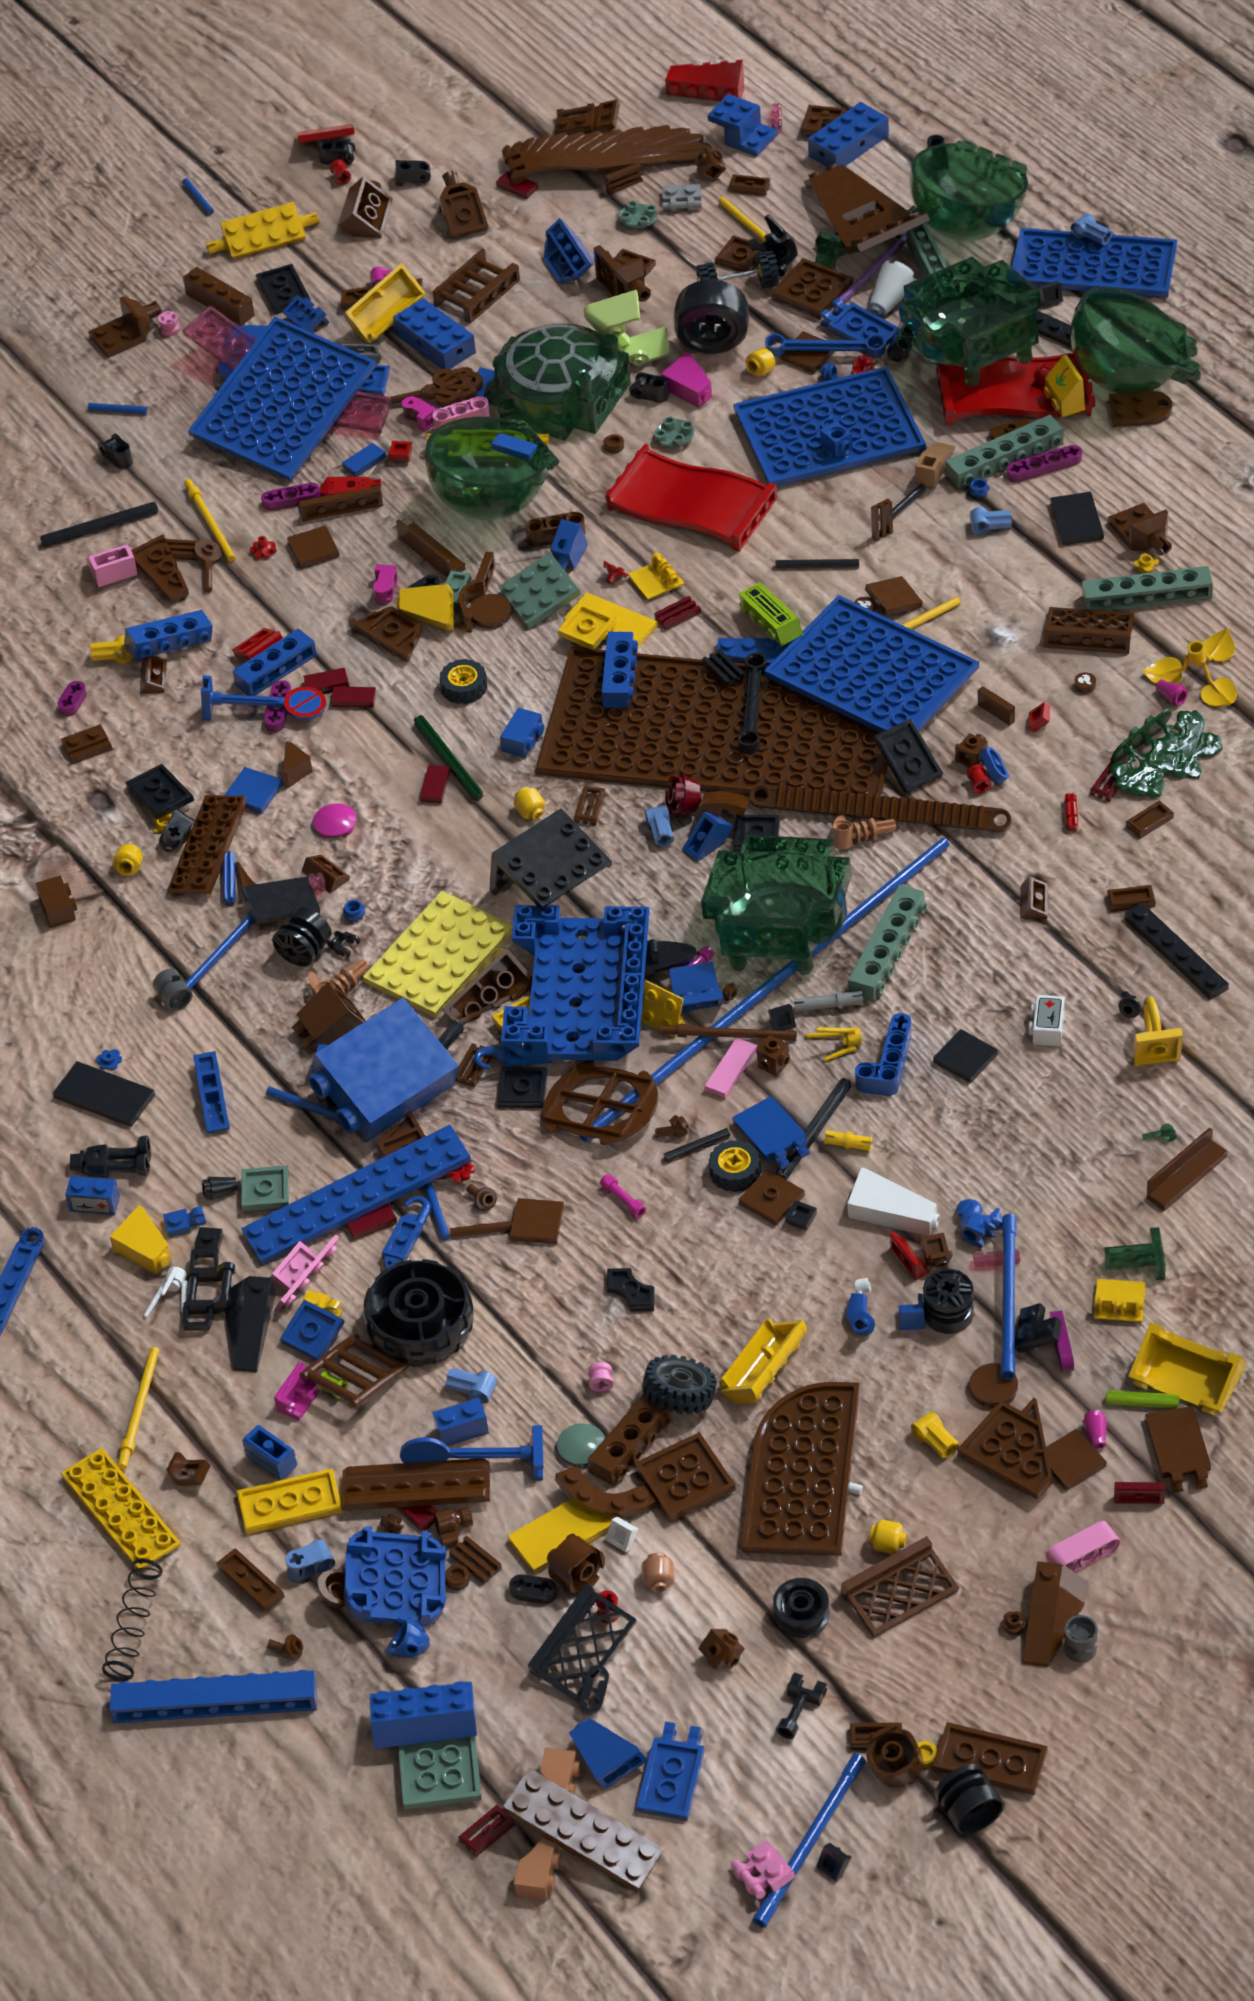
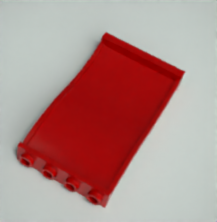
M1077 347L1076 352L1058 356L1019 357L1006 355L1001 359L985 364L981 363L991 361L992 359L984 356L971 358L966 365H951L936 360V375L945 425H954V420L987 414L1043 418L1048 415L1062 417L1058 410H1054L1050 398L1047 399L1044 394L1045 382L1035 380L1033 375L1040 363H1044L1047 368L1052 370L1064 355L1068 356L1083 378L1085 410L1071 415L1087 412V416H1091L1092 407H1095L1096 401L1095 395H1091L1093 393L1092 381H1088L1090 380L1089 368H1086L1087 356L1083 355L1081 347ZM981 354L965 355L945 359V355H942L944 357L940 358L948 362L962 364L966 357H975ZM988 354L996 358L1002 356L1001 354Z
M645 443L636 452L633 460L626 465L621 476L617 477L612 488L608 489L605 499L607 501V508L610 511L615 508L627 515L655 524L700 531L730 544L732 550L740 552L776 502L777 490L776 484L770 482L765 485L752 478L727 470L693 466L672 460L650 450L648 444Z

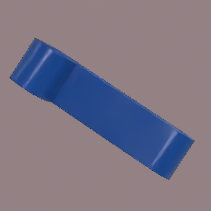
M897 1013L892 1016L880 1064L862 1062L856 1066L855 1083L857 1090L860 1092L891 1096L898 1092L912 1037L911 1018L909 1015Z

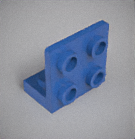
M713 962L669 969L673 994L684 999L681 1013L722 1005V989L719 990Z

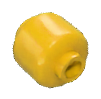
M765 348L751 352L746 358L747 371L755 377H762L770 373L775 367L773 354Z
M524 787L515 794L513 805L523 819L536 820L543 815L546 803L535 788Z
M133 844L119 846L114 854L112 863L116 872L123 876H133L136 874L143 861L142 851Z
M881 1519L877 1524L872 1525L869 1544H872L876 1552L893 1555L900 1548H905L907 1533H903L901 1523Z

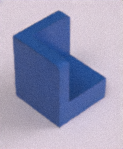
M923 1293L918 1294V1304L899 1305L900 1331L924 1329Z

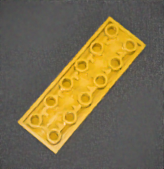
M102 1447L61 1472L67 1485L131 1564L134 1560L142 1558L156 1561L181 1546V1542ZM136 1563L134 1567L136 1569L144 1568L151 1564Z

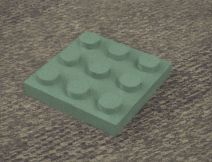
M550 552L498 586L501 593L510 602L529 629L581 595L578 587Z
M476 1736L398 1746L404 1810L482 1801Z

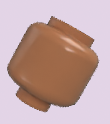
M650 1554L642 1562V1582L645 1587L659 1593L666 1591L674 1583V1563L665 1554Z

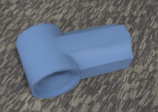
M1088 213L1082 215L1070 227L1075 237L1081 239L1086 236L1104 246L1109 243L1112 237V230L1096 223L1095 218Z
M983 507L972 509L970 512L972 532L976 535H983L989 529L1012 528L1011 510L988 512Z
M667 805L645 809L646 823L648 829L652 831L655 845L661 848L668 847L670 843L674 842L670 827Z
M452 1368L447 1374L445 1386L446 1389L468 1394L471 1399L479 1398L481 1403L485 1404L489 1401L498 1380L487 1371H480L478 1374Z

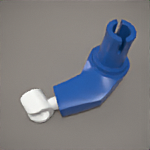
M863 1278L855 1281L857 1293H851L846 1315L853 1330L859 1335L866 1336L873 1332L875 1320L867 1312L868 1297L863 1294L871 1292V1284L868 1282V1278Z

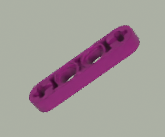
M1069 445L1010 463L1007 466V479L1012 482H1021L1077 465L1082 461V449L1077 445ZM1051 459H1057V460H1059V461L1053 463V462H1050L1049 460H1051ZM1031 465H1039L1040 467H1039V468H1031L1030 466H1031Z

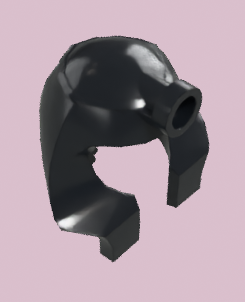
M767 214L765 221L771 233L764 236L766 240L761 243L755 238L748 240L747 243L752 251L765 252L772 250L777 261L779 276H784L787 272V266L792 264L798 255L797 243L771 215Z

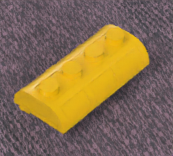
M401 262L344 313V317L359 338L370 344L394 324L393 316L422 299L426 293Z
M766 1319L720 1379V1386L723 1387L721 1393L737 1404H753L759 1401L762 1397L761 1393L766 1386L774 1381L775 1374L787 1364V1358L800 1346V1341L807 1333V1326L804 1321L796 1320L773 1323L771 1319Z

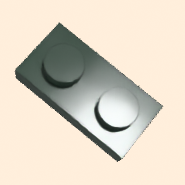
M450 571L445 584H449L453 590L454 608H459V592L466 584L471 582L470 573Z

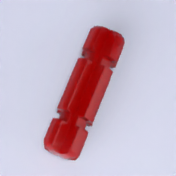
M1067 793L1065 795L1066 828L1069 831L1078 829L1077 796L1075 793Z

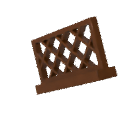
M1049 607L1047 623L1044 629V648L1129 654L1134 613ZM1053 615H1062L1063 617L1058 619ZM1076 617H1084V618L1081 619V620H1078ZM1098 618H1104V619H1106V620L1100 622V621L1097 620V619H1098ZM1119 620H1128L1124 623L1119 622ZM1070 621L1072 624L1067 626L1065 622ZM1090 622H1091L1092 624H1094L1093 626H1090V627H1088L1087 625H1085V624L1090 623ZM1113 624L1115 627L1110 629L1107 626Z
M926 1536L842 1582L840 1594L845 1601L848 1600L866 1628L875 1638L959 1591V1586L932 1549V1542ZM930 1557L935 1564L934 1572L920 1569V1563ZM904 1571L915 1573L913 1584L898 1580L899 1574ZM918 1574L933 1577L930 1588L916 1585ZM935 1578L945 1580L950 1587L944 1591L933 1589ZM882 1583L894 1585L892 1595L877 1592L878 1585ZM900 1586L911 1589L909 1599L894 1596L896 1587ZM914 1590L929 1593L928 1600L922 1603L913 1601ZM862 1594L871 1596L870 1607L859 1605L855 1598ZM875 1597L890 1601L888 1611L873 1608ZM893 1602L908 1605L906 1612L903 1614L892 1613ZM871 1614L885 1616V1624L875 1628L870 1621Z

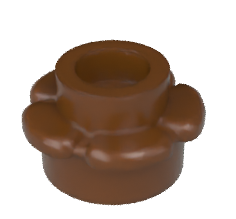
M1009 1611L1003 1616L1002 1627L1010 1635L1022 1633L1027 1626L1024 1614L1019 1611Z

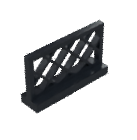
M585 1584L528 1663L529 1673L537 1678L540 1677L579 1703L582 1688L577 1694L568 1689L567 1680L582 1677V1683H584L587 1671L583 1672L582 1659L596 1657L597 1664L605 1667L636 1624L637 1619L596 1593L594 1588ZM596 1601L606 1607L607 1615L592 1617L591 1608ZM622 1617L628 1621L624 1629L612 1630V1618ZM608 1619L610 1632L595 1634L593 1622ZM590 1623L592 1635L577 1638V1627L580 1624ZM611 1636L612 1646L609 1650L598 1651L596 1639ZM593 1640L595 1652L580 1655L578 1642ZM576 1643L577 1656L562 1658L561 1650L564 1645ZM579 1660L581 1673L566 1675L564 1663ZM561 1663L563 1676L552 1678L545 1673L550 1665ZM596 1671L594 1675L590 1674V1677L594 1678L595 1681L600 1672Z

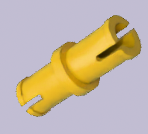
M826 1129L825 1145L841 1146L845 1150L853 1148L871 1151L873 1137L853 1135L849 1131L841 1133Z

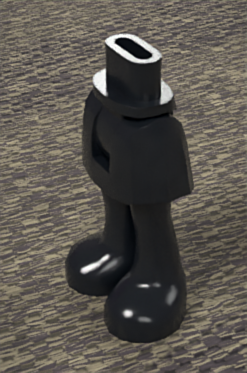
M140 1136L137 1140V1145L131 1148H113L103 1144L87 1147L85 1151L80 1150V1153L70 1155V1170H80L81 1173L101 1178H108L109 1172L114 1171L149 1175V1161H151L149 1136ZM125 1159V1160H130V1161H111V1160Z

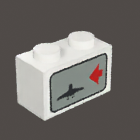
M1037 995L1036 1004L1031 1006V1018H1034V1021H1030L1029 1035H1033V1045L1061 1047L1065 997Z

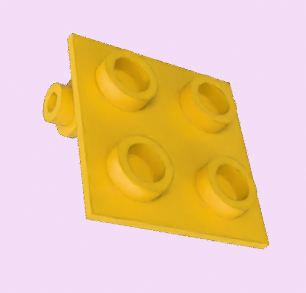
M657 552L652 554L651 564L628 573V576L647 600L684 585L683 580L666 559L663 558V555Z
M646 980L643 991L641 1022L658 1031L659 1025L678 1026V1024H685L683 1017L680 1016L684 999Z
M1097 1279L1094 1319L1142 1322L1146 1282Z

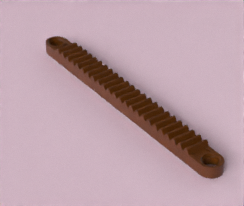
M758 784L750 791L752 803L759 808L835 816L842 814L846 815V817L874 818V820L894 819L895 822L992 832H1005L1012 824L1011 815L1007 810L982 805L933 802L930 800L864 795L861 793L854 794L852 792L845 793L843 791L785 787L782 785ZM763 790L767 793V798L759 802L755 799V795L758 791ZM1004 815L1007 818V822L1003 826H998L994 823L995 817Z

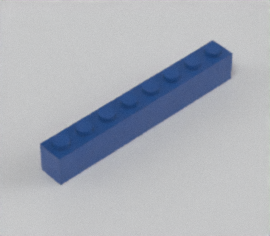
M298 1670L297 1672L275 1671L267 1674L248 1673L237 1676L222 1675L221 1677L199 1676L192 1679L173 1678L162 1681L146 1680L145 1682L132 1683L124 1681L111 1684L110 1713L114 1724L317 1710V1681L314 1670Z

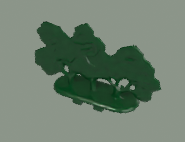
M1170 708L1165 709L1156 717L1150 715L1145 719L1144 725L1140 729L1136 726L1130 730L1128 738L1115 749L1110 758V762L1115 763L1111 766V773L1116 777L1115 787H1119L1121 790L1128 789L1134 795L1160 797L1165 788V781L1163 779V773L1170 772L1175 777L1188 775L1191 778L1200 779L1202 766L1197 761V756L1211 757L1223 749L1221 737L1203 731L1206 719L1197 710L1192 712L1179 711L1177 722L1174 725H1166L1172 715ZM1163 728L1165 733L1164 737L1157 739L1151 738ZM1172 729H1177L1178 733H1174ZM1146 741L1151 744L1152 749L1146 754H1139L1134 751ZM1129 755L1127 763L1119 762ZM1139 756H1144L1146 759L1141 760ZM1134 757L1140 762L1138 769L1134 768L1133 762L1136 761ZM1128 764L1131 766L1130 770L1126 768Z

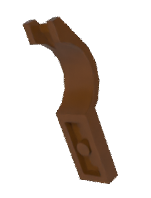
M485 552L475 581L466 584L459 592V612L466 632L472 633L475 625L474 621L471 620L473 610L468 608L467 605L472 600L486 595L495 570L494 552Z

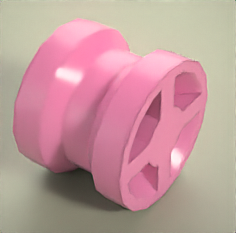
M165 311L158 316L160 332L163 335L172 336L179 332L178 316L175 312Z
M597 1362L589 1366L588 1376L590 1377L589 1388L591 1390L605 1392L613 1387L612 1367L610 1364Z

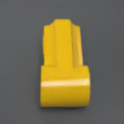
M118 636L112 642L90 643L92 661L114 659L121 664L130 662L132 656L124 645L125 636Z
M930 1411L910 1426L916 1439L921 1443L926 1442L942 1459H948L953 1456L959 1447V1443L944 1429L941 1419L933 1411Z

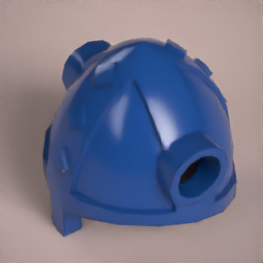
M398 1616L397 1621L404 1624L390 1641L386 1654L401 1658H410L423 1654L430 1647V1638L425 1629L418 1622L412 1620V1618Z

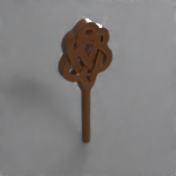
M461 367L454 370L440 369L432 376L433 383L427 384L421 390L368 401L366 404L369 410L401 403L405 398L411 396L418 399H436L437 404L443 408L475 398L483 388L484 382L482 376L469 367Z

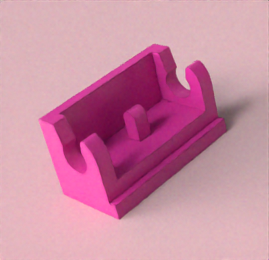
M298 1362L274 1396L277 1412L299 1421L320 1392L316 1388V1383L309 1379L302 1380L299 1374L308 1367L301 1362Z

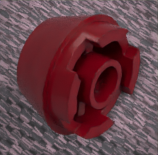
M683 774L678 776L671 775L668 779L669 782H672L671 786L665 790V805L670 808L668 810L669 815L681 817L696 813L702 800L699 782Z

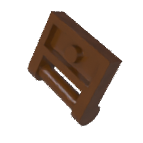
M589 103L587 106L566 110L563 108L557 109L555 134L565 132L567 135H572L578 132L593 131L596 115L595 104Z

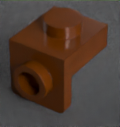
M944 1233L923 1236L919 1239L926 1267L934 1265L935 1268L946 1266L950 1262L953 1253L948 1250Z
M175 1452L166 1471L179 1486L201 1485L211 1465L206 1459L187 1460L181 1452Z

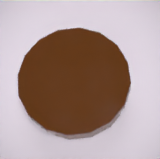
M499 594L482 595L476 598L470 605V609L473 610L471 620L482 628L499 627L503 625L504 621L510 619L512 613L510 602Z
M989 1363L974 1370L970 1377L969 1390L972 1398L977 1403L983 1406L984 1404L990 1405V1407L995 1408L1001 1400L1007 1404L1014 1400L1018 1391V1379L1016 1374L1012 1379L1002 1378L1001 1364Z

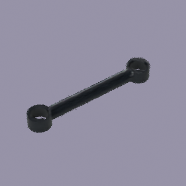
M757 652L751 653L745 658L748 686L744 730L738 735V748L744 754H754L760 749V737L756 730L761 676L767 668L766 657ZM757 663L759 666H751V664ZM750 740V742H753V743H751V744H745V743H743V742Z

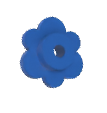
M116 1049L111 1051L104 1050L102 1055L96 1057V1062L100 1064L101 1069L108 1068L109 1070H114L118 1067V1063L122 1062V1057Z

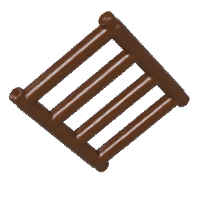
M354 1333L305 1368L299 1376L302 1380L309 1379L345 1399L352 1408H356L409 1368V1365L406 1361L400 1362L397 1359L394 1360L382 1354V1351L360 1340L359 1335ZM353 1346L392 1369L386 1373L346 1350ZM339 1357L378 1380L371 1384L331 1361ZM324 1368L363 1391L356 1395L316 1372Z

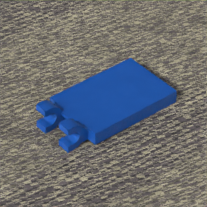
M838 298L833 301L832 305L836 308L832 313L827 309L821 312V317L824 319L820 322V325L828 327L829 331L846 340H866L870 335L879 334L885 338L887 346L891 343L898 328L853 302L847 305ZM876 344L872 348H879L882 345Z
M772 1096L732 1117L734 1125L767 1162L774 1159L781 1169L790 1165L789 1161L785 1158L787 1156L786 1152L794 1148L801 1158L810 1154L809 1150L805 1147L807 1145L805 1132Z
M665 1721L662 1738L654 1737L636 1809L637 1812L688 1821L705 1753V1747L700 1745L702 1734H700L701 1727L690 1726L688 1740L685 1743L675 1741L677 1730H675L676 1723Z

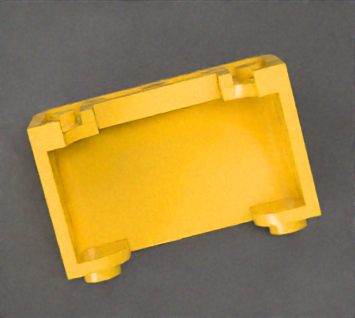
M1150 1322L1129 1373V1378L1134 1381L1133 1385L1143 1390H1147L1149 1387L1165 1394L1178 1395L1179 1399L1201 1407V1411L1215 1417L1216 1413L1221 1414L1247 1365L1242 1356L1231 1352L1228 1356L1224 1351L1220 1350L1219 1352L1179 1337L1174 1332L1162 1330V1326Z

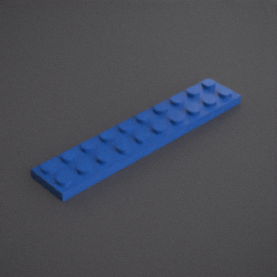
M449 1124L241 1229L263 1266L291 1252L299 1241L305 1245L471 1162V1156Z

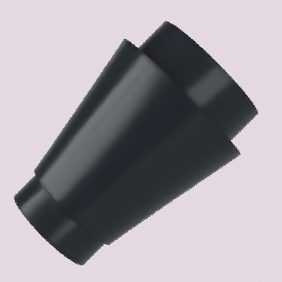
M208 1176L207 1179L202 1180L203 1195L205 1198L210 1197V1199H214L237 1191L236 1178Z

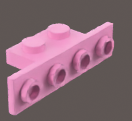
M337 1235L331 1239L319 1255L299 1241L272 1273L270 1278H273L276 1283L288 1291L277 1304L275 1310L279 1311L283 1305L288 1308L296 1298L293 1293L297 1289L302 1291L310 1281L307 1278L311 1272L316 1274L324 1263L321 1262L323 1257L329 1258L337 1249V1246L334 1244L339 1239Z

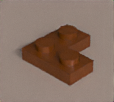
M808 105L801 126V135L812 136L821 130L823 125H828L845 113L846 108Z

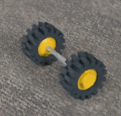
M772 250L756 253L755 262L757 266L756 270L717 277V271L713 262L696 266L697 281H722L758 274L762 288L777 286L779 283V272Z

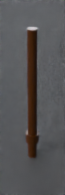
M678 1024V1026L659 1025V1034L677 1035V1037L687 1038L688 1035L766 1039L771 1035L782 1040H797V1031L687 1026V1024Z

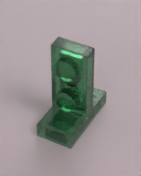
M824 230L820 232L815 263L835 270L837 259L848 254L840 236Z
M1159 1227L1150 1228L1148 1244L1104 1247L1105 1269L1153 1265L1155 1281L1165 1280L1166 1264Z

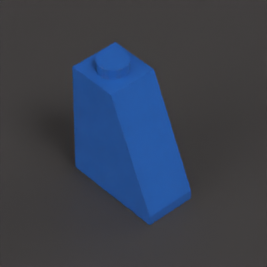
M591 1718L578 1723L569 1732L594 1777L604 1789L648 1761L637 1746Z

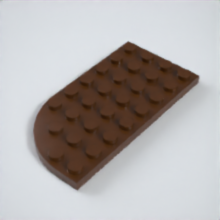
M822 1382L807 1385L788 1393L767 1411L758 1426L754 1441L741 1544L742 1552L842 1556L860 1383Z

